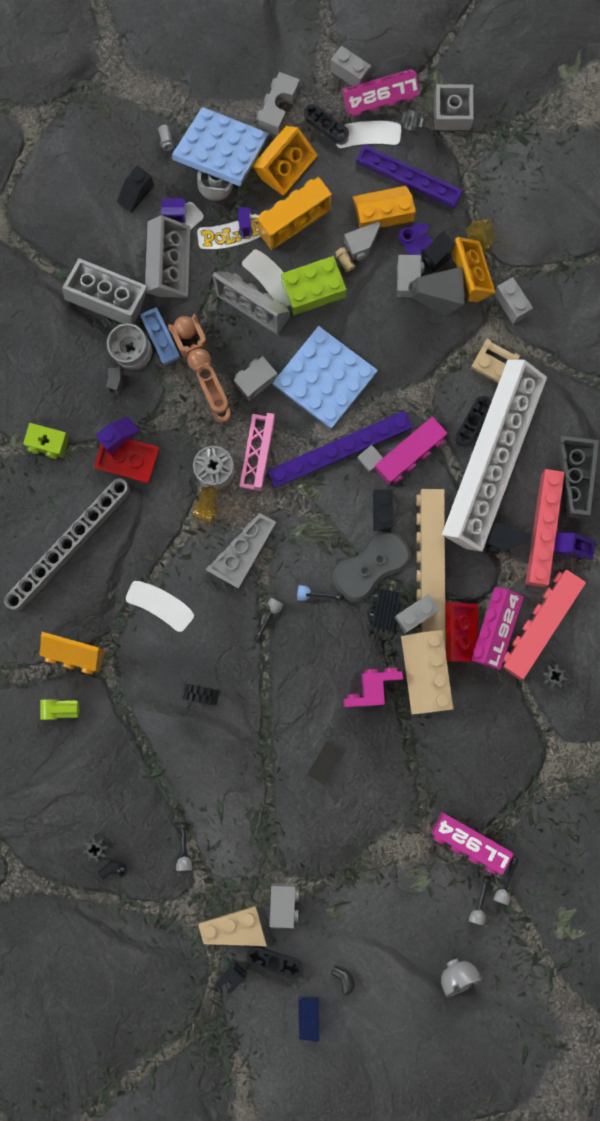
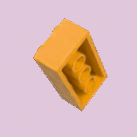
M317 177L306 182L300 190H294L285 200H279L269 211H263L257 218L258 232L268 247L273 250L331 210V192L322 180Z

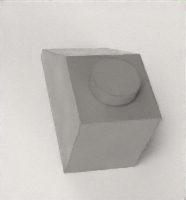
M379 221L344 234V243L349 250L352 261L363 260L370 254L380 230Z

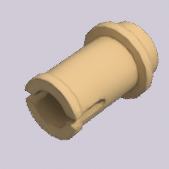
M342 247L335 252L336 259L340 260L345 273L356 268L348 254V249Z

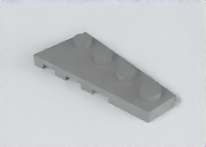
M259 513L205 570L239 589L274 529L276 522Z

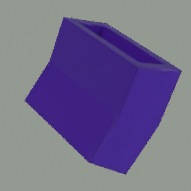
M185 198L162 199L161 215L180 223H186Z
M239 207L238 223L241 238L252 236L251 208Z

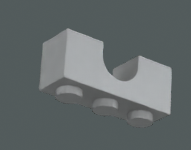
M279 72L277 78L272 80L271 92L266 94L263 110L260 109L257 115L259 129L277 136L279 135L286 121V111L279 109L277 105L282 102L293 105L300 90L299 79Z

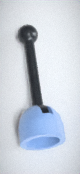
M298 586V601H306L311 596L335 598L338 601H342L344 598L341 593L337 595L314 593L307 586Z

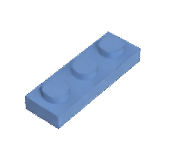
M157 307L140 314L163 365L165 366L180 359V355Z

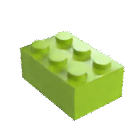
M334 256L281 274V283L293 316L346 298V287Z

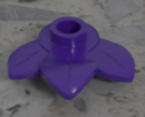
M415 223L411 228L406 227L399 232L398 239L405 246V251L408 255H421V251H424L432 243V239L426 235L429 225ZM409 235L411 239L407 240L404 236Z

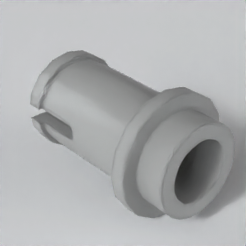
M162 125L158 128L161 138L160 146L163 150L169 151L173 149L175 143L171 138L169 126Z

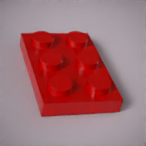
M130 439L110 455L101 444L94 469L149 484L160 448Z
M445 603L446 661L476 663L471 661L479 637L478 604Z

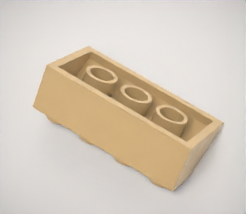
M442 630L401 636L411 714L452 710L453 703Z

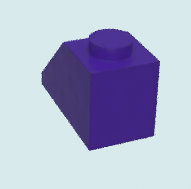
M125 417L108 424L95 436L111 455L137 435L140 430L129 417Z
M556 533L554 553L562 556L593 560L595 541L576 533Z

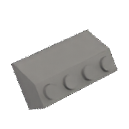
M163 215L148 221L146 293L157 297H188L190 226Z
M78 258L62 289L65 300L123 324L129 323L134 325L141 312L147 286Z

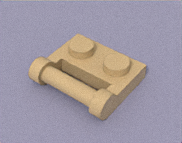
M487 338L471 369L499 383L506 364L486 353L487 349L508 360H518L520 355L517 353L513 354L492 343V340Z

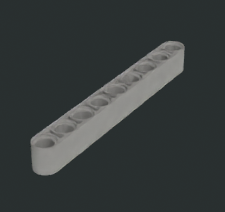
M114 480L11 589L4 599L6 607L14 611L22 610L130 494V487L124 480ZM119 485L125 486V490L122 493L116 492V488ZM106 499L112 500L109 507H103V502ZM93 513L99 514L96 521H90V516ZM85 527V533L77 535L78 528ZM72 541L71 548L64 549L65 542ZM56 554L59 555L58 562L52 564V556ZM44 568L46 574L44 577L39 578L38 572ZM32 583L31 591L26 592L25 585ZM14 597L19 598V603L16 606H12L11 603Z

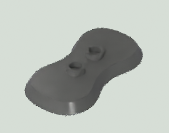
M393 531L380 532L371 540L368 547L360 555L346 559L336 566L332 576L333 583L345 599L351 602L363 601L372 594L381 580L403 571L409 565L412 555L411 550L399 534Z

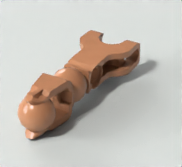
M195 314L192 317L180 316L176 319L174 325L169 324L168 329L174 337L181 356L184 358L188 357V365L195 371L215 420L219 423L227 422L231 418L230 408L224 391L211 367V356L205 350L208 345L198 318ZM197 331L200 338L197 342L198 345H191L190 348L188 346L184 347L180 339H190ZM204 374H210V375H211V376H210L209 378H207V379H203V378H202V376H203ZM224 411H226V415L224 417H220L217 415L218 413H223Z

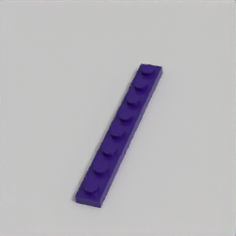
M402 411L267 470L274 488H278L361 452L371 445H377L409 431L413 426L406 411Z

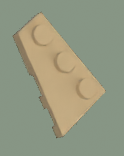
M256 906L198 924L204 944L267 946Z

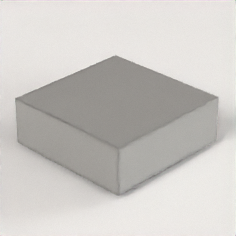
M371 445L357 459L370 472L383 457Z

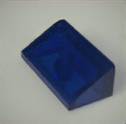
M299 997L300 1040L319 1042V997Z

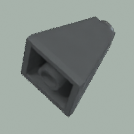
M458 267L416 278L408 286L411 298L442 316H448L465 304L463 268Z

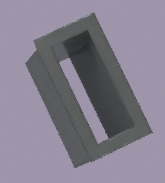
M120 367L108 368L106 389L110 394L121 396L124 387L123 373Z

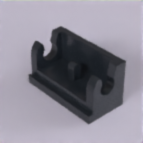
M232 958L218 975L215 985L220 988L227 981L232 985L227 993H231L240 983L243 984L245 982L247 971Z

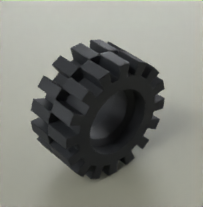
M185 683L182 699L217 706L220 690Z

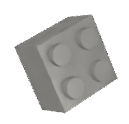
M436 84L434 93V130H471L473 123V85Z

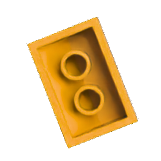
M285 126L255 161L252 168L265 183L284 196L318 154L298 127Z
M407 186L352 196L359 228L378 221L380 222V228L414 221L416 211L412 194Z
M457 237L454 241L456 245L453 251V260L457 268H463L464 295L467 301L479 302L496 293L480 241Z
M42 632L40 656L45 657L44 661L56 664V661L64 662L63 667L70 669L78 666L82 668L81 672L92 675L93 671L99 672L106 650Z

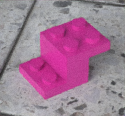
M386 668L381 673H378V669L366 670L361 675L362 698H360V694L347 695V699H343V706L384 705L383 682L402 680V671H397V668Z

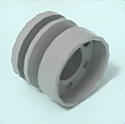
M129 323L120 324L113 328L108 336L107 349L110 355L124 369L139 370L151 360L153 353L152 345L144 332L136 325Z
M205 447L194 458V474L198 482L205 489L215 492L221 491L230 486L234 480L235 468L232 457L222 447ZM214 463L217 469L213 470L211 464Z

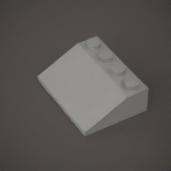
M228 271L214 272L212 276L217 297L278 335L290 318V311L286 305L276 303L269 294H262L255 285L245 283L235 273L231 274Z

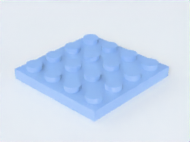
M202 107L173 152L172 160L241 186L267 142L269 133Z
M318 326L274 380L273 386L332 430L378 370Z

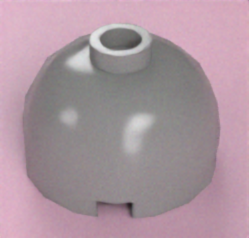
M200 170L197 174L198 190L205 198L212 201H220L231 193L233 183Z
M458 959L448 962V968L441 975V985L446 997L464 992L472 986L471 983L475 986L483 980L476 966L467 961L459 962Z

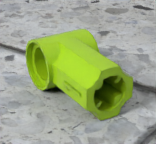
M40 700V720L79 717V701Z

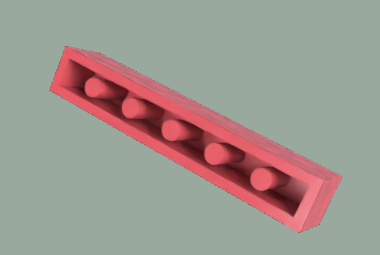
M545 469L541 473L525 585L543 588L549 585L565 472Z
M567 569L562 573H557L553 579V582H555L552 589L548 588L543 595L544 601L541 605L538 603L532 612L534 614L531 621L527 620L522 627L524 632L521 636L517 635L511 644L514 646L510 653L506 652L501 668L519 680L525 678L586 583Z

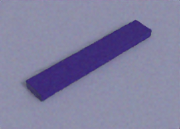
M363 145L356 159L357 164L452 208H455L463 190L366 145Z

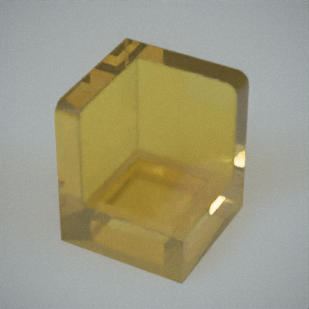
M490 219L472 222L466 229L469 239L480 241L482 249L489 248L495 241Z

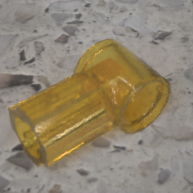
M208 486L201 489L198 502L192 513L193 518L208 524L211 523L216 512L214 506L218 495L215 488Z

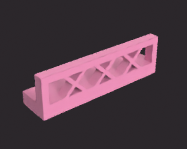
M267 413V416L252 415L240 488L262 491L275 414ZM256 419L265 421V427L260 432L255 427ZM259 436L262 440L261 447L255 450L252 446V440ZM256 454L259 459L258 465L252 468L248 460ZM250 473H253L255 476L254 485L244 484L245 477Z

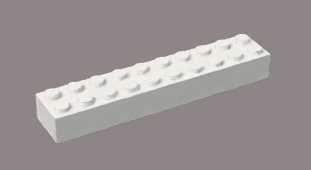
M507 360L442 532L443 536L465 549L483 551L547 379L544 374L526 360Z

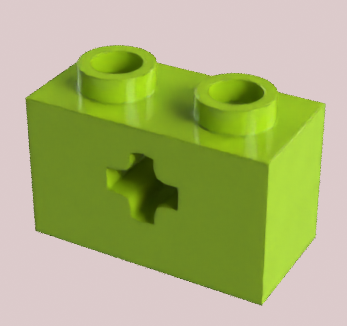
M29 423L23 445L28 449V452L34 454L42 452L52 459H57V457L63 458L69 436L66 432Z

